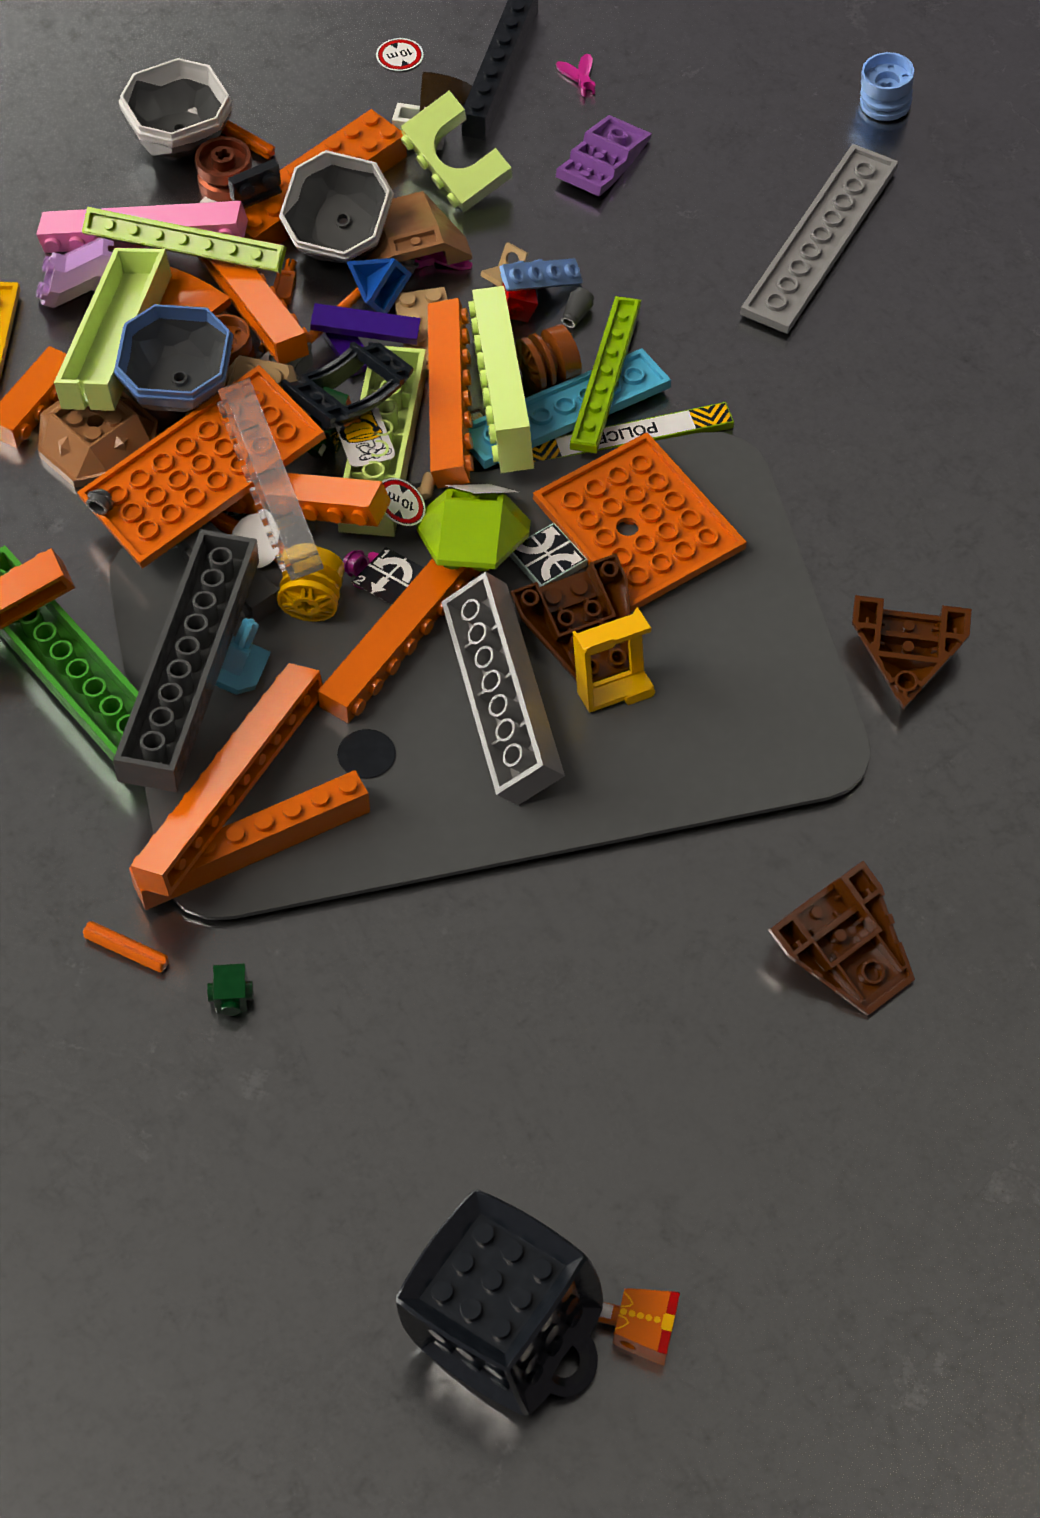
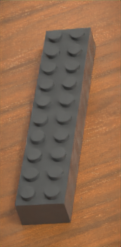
M200 529L113 759L117 782L177 793L259 564L257 539Z

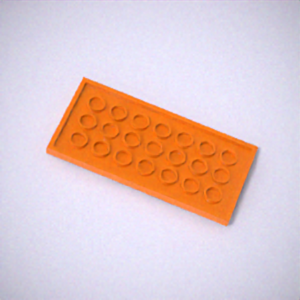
M258 365L77 493L85 504L89 491L104 489L111 494L114 502L113 509L105 515L96 513L94 515L143 569L320 443L326 436L313 419Z

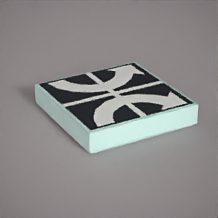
M555 523L529 536L510 555L533 583L537 582L539 587L567 578L586 567L588 559Z

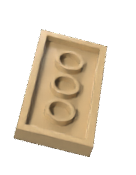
M445 287L403 292L399 294L394 302L396 315L421 318L417 345L402 344L403 347L426 349V377H429L428 304L448 300Z

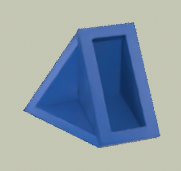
M394 258L346 261L364 302L375 312L388 313L412 275L410 271Z

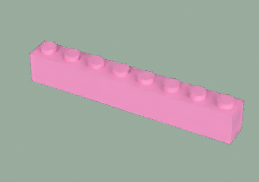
M241 201L102 208V210L239 237L245 236L248 222ZM87 209L42 212L36 235L45 253L70 252L99 238L82 233ZM112 240L114 241V246L108 245V250H113L114 248H150Z

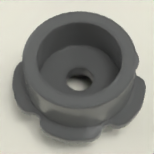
M104 489L88 492L86 505L92 512L105 515L113 509L114 502L109 492Z

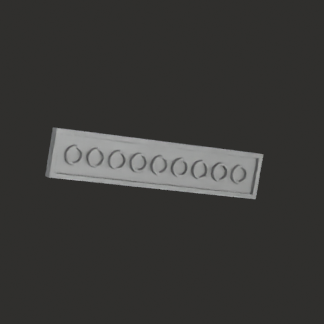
M852 144L741 306L740 315L788 334L897 170L898 161Z

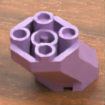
M99 237L64 255L53 252L51 257L45 256L42 271L46 272L44 281L39 282L36 291V297L41 299V304L55 308L91 290L95 291L113 253L108 251V245L114 246V241Z

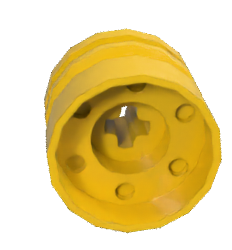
M317 546L296 547L289 551L285 557L282 571L283 578L280 581V589L277 595L280 608L291 617L303 621L317 622L333 617L338 608L340 588L345 572L343 561L332 551Z

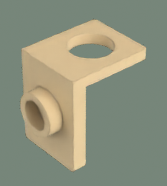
M507 242L499 265L482 270L480 276L496 286H502L503 281L499 267L503 264H509L508 255L514 252L517 254L519 261L526 262L528 253Z

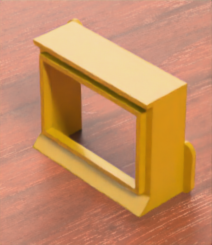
M636 607L631 615L580 633L573 631L577 693L589 713L621 701L631 705L651 698L655 694L654 685L644 671L642 635L650 633L651 627L638 607ZM628 640L630 670L593 683L591 655L611 649L616 644Z

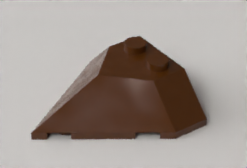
M855 595L852 625L904 710L969 638L972 609L942 605L939 616L883 609L884 598Z

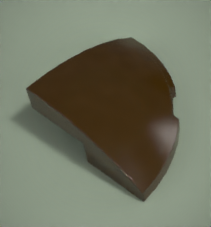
M423 72L420 112L424 107L429 106L449 90L463 107L472 85L448 75Z

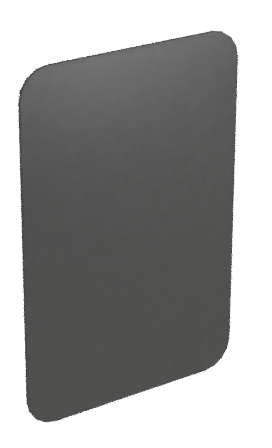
M700 432L655 440L747 541L745 550L639 608L651 627L650 633L642 635L644 671L654 685L655 694L651 698L631 705L621 701L589 713L577 693V682L521 620L512 600L565 774L563 778L519 805L496 795L446 616L440 615L434 622L431 632L428 635L422 636L414 652L411 655L405 656L397 672L394 675L388 676L380 692L375 696H371L366 702L363 712L359 716L355 715L349 724L320 708L318 700L224 826L347 774L339 764L337 757L338 747L347 735L362 729H372L384 733L391 739L395 747L394 762L385 773L373 778H360L369 793L370 812L184 893L172 900L185 912L207 920L237 919L826 801L849 792L864 778L871 758L869 737L769 465L760 451L743 438L723 432ZM616 448L600 450L597 454L588 452L534 462V469L501 473L499 468L471 473L470 483L462 485L491 484L518 491L505 494L531 520L529 534L531 536L553 523L533 500V492ZM415 483V484H411V485H413V486H415L416 488H418V487H420V484H421V483ZM435 484L431 498L424 501L425 507L445 490L456 488L445 487L438 489ZM242 514L231 517L240 521L242 518L250 514ZM269 516L277 525L296 519ZM315 520V530L294 547H321L332 551L342 561L353 550H362L368 557L370 552L380 553L385 547L422 567H425L432 559L431 554L416 530V525L404 526L398 523L395 537L339 532L338 523ZM621 522L616 527L617 531L625 536L633 535L638 531L636 524L628 525ZM122 547L110 566L109 587L125 677L138 691L144 680L187 566L182 552L177 547H172L143 569ZM510 556L496 569L481 571L478 575L480 576L484 572L493 575L507 584L509 593L512 590L533 583ZM272 561L267 566L258 568L280 589V581L283 578V566ZM587 563V566H586V567L580 569L579 571L573 573L572 575H575V574H578V573H580V572L586 571L587 568H588V566H589V564ZM344 572L338 608L333 617L317 622L303 621L291 617L279 608L259 621V628L252 644L270 651L271 654L255 690L236 695L215 686L177 793L145 787L153 835L163 825L167 816L181 802L184 794L195 784L200 774L206 770L217 752L224 747L232 733L238 729L247 714L252 711L260 701L261 696L267 692L276 680V677L285 669L288 663L319 670L322 683L324 684L390 608L391 604L364 589L355 587L352 581L356 576L353 575L351 577ZM241 616L239 617L233 636H236L238 629L241 625V622L244 619Z

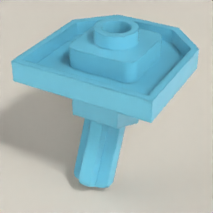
M244 618L236 636H233L215 685L236 695L255 690L271 654L270 651L252 644L259 628V624L254 619Z

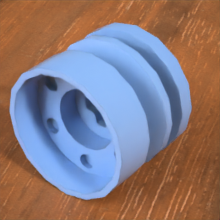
M884 52L875 54L863 64L860 106L867 116L876 120L890 121L899 119L911 109L915 69L907 57L898 53Z

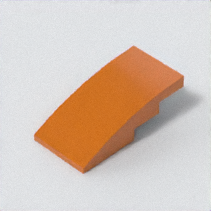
M170 267L172 276L160 305L206 307L214 315H219L231 305L230 297L217 288L191 274Z

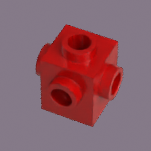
M505 289L510 319L528 323L538 306L536 290L506 291Z

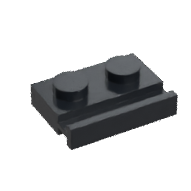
M269 160L229 177L228 184L232 201H241L245 209L282 193L280 188V168L276 160Z

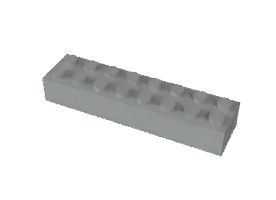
M484 572L443 600L442 606L496 795L519 805L563 778L565 774L508 586L505 582Z

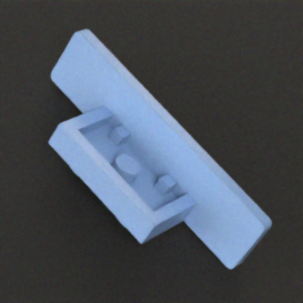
M575 258L547 261L538 259L532 262L517 261L503 264L499 267L506 291L573 286L583 283Z

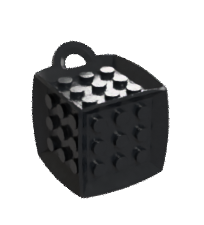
M473 1190L447 1218L417 1259L396 1296L397 1311L402 1326L412 1341L439 1365L493 1401L523 1416H529L544 1402L550 1393L561 1397H571L585 1390L593 1380L597 1370L598 1354L595 1343L590 1335L603 1309L601 1282L589 1258L564 1237L513 1205L481 1190ZM574 1346L580 1358L576 1372L566 1378L557 1376L555 1371L569 1349Z

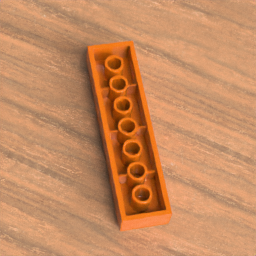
M370 109L280 170V188L282 193L244 209L248 218L244 238L274 244H281L290 238L279 218V214L296 166L328 150L376 162L381 172L384 173L407 157L406 147L401 141L402 131Z

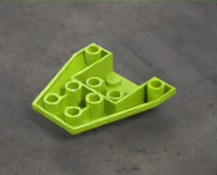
M447 489L425 507V515L422 521L416 524V530L436 565H441L448 569L470 567L477 571H488L489 569H496L529 537L531 520L505 493L475 494L460 489Z

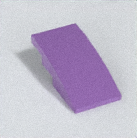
M608 115L585 132L583 142L571 150L569 160L557 168L555 177L600 196L633 163L651 139L652 133Z

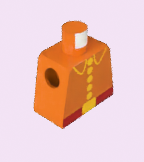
M624 1289L621 1306L603 1302V1309L597 1322L616 1326L613 1337V1344L664 1366L680 1293L647 1289Z

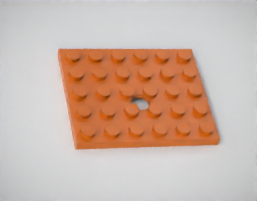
M648 432L533 492V500L588 559V564L615 553L617 554L628 579L631 612L635 611L636 607L640 608L746 549L747 541ZM621 522L628 525L636 524L638 531L633 535L625 536L620 534L616 527Z

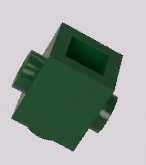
M245 963L213 965V983L207 984L208 1002H214L216 1014L222 1013L227 1016H234L240 1012H248V1000L254 999L253 981H248Z

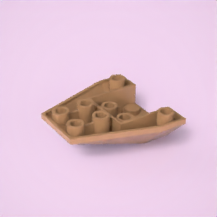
M424 191L392 199L379 243L375 250L366 255V260L394 258L398 262L443 251L447 265L471 260L473 257L466 237Z

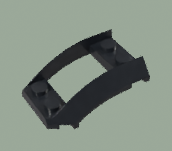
M351 342L350 347L338 358L317 370L299 375L298 381L290 383L286 379L281 380V388L297 404L321 422V429L326 431L351 423L373 411L406 382L413 373V367L381 343L368 342L367 347H361L356 342ZM364 364L387 381L385 385L371 395L346 406L323 390L324 386L335 389L355 374Z

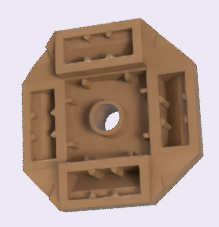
M122 392L115 411L90 410V406H87L85 410L61 409L60 402L57 401L40 413L39 456L74 488L83 487L154 439L159 433V423L157 419L125 392Z

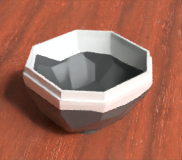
M180 58L133 73L118 101L122 115L132 135L153 157H165L169 160H177L195 154L202 143L211 138L219 137L231 116L233 104L232 99L210 65Z
M325 150L294 168L279 218L295 247L301 253L323 261L338 263L359 261L376 249L394 193L376 162ZM342 218H347L346 223H339Z

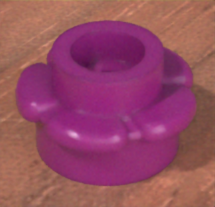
M353 550L344 557L345 572L351 577L353 575L357 577L369 564V558L362 550Z

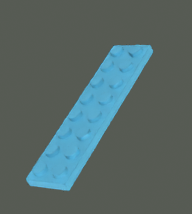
M643 348L626 355L609 414L671 388V379ZM592 370L525 398L532 448L574 430ZM485 415L473 420V427L469 428V433H471L473 440V449L469 451L484 469L499 463L493 462L491 446L496 445V443L490 444L489 426H487Z

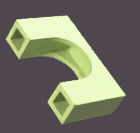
M449 90L401 126L403 135L401 141L409 151L411 149L415 151L418 155L416 159L424 170L428 168L433 174L431 178L439 189L443 187L447 191V199L454 208L459 207L465 213L513 176L511 166L496 148L475 164L466 168L449 167L437 157L436 151L441 139L467 120L465 109Z

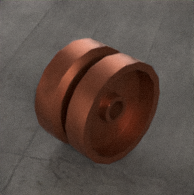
M220 136L207 140L196 150L195 164L201 193L217 202L232 201L228 178L252 168L251 152L242 140L234 137Z

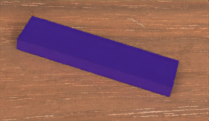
M314 303L310 330L417 345L421 318Z

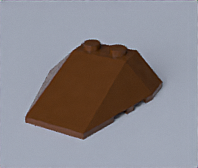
M861 861L778 921L768 931L790 959L868 1016L913 982L915 978L903 944L897 938L893 926L895 923L892 914H889L885 904L883 887L866 863Z

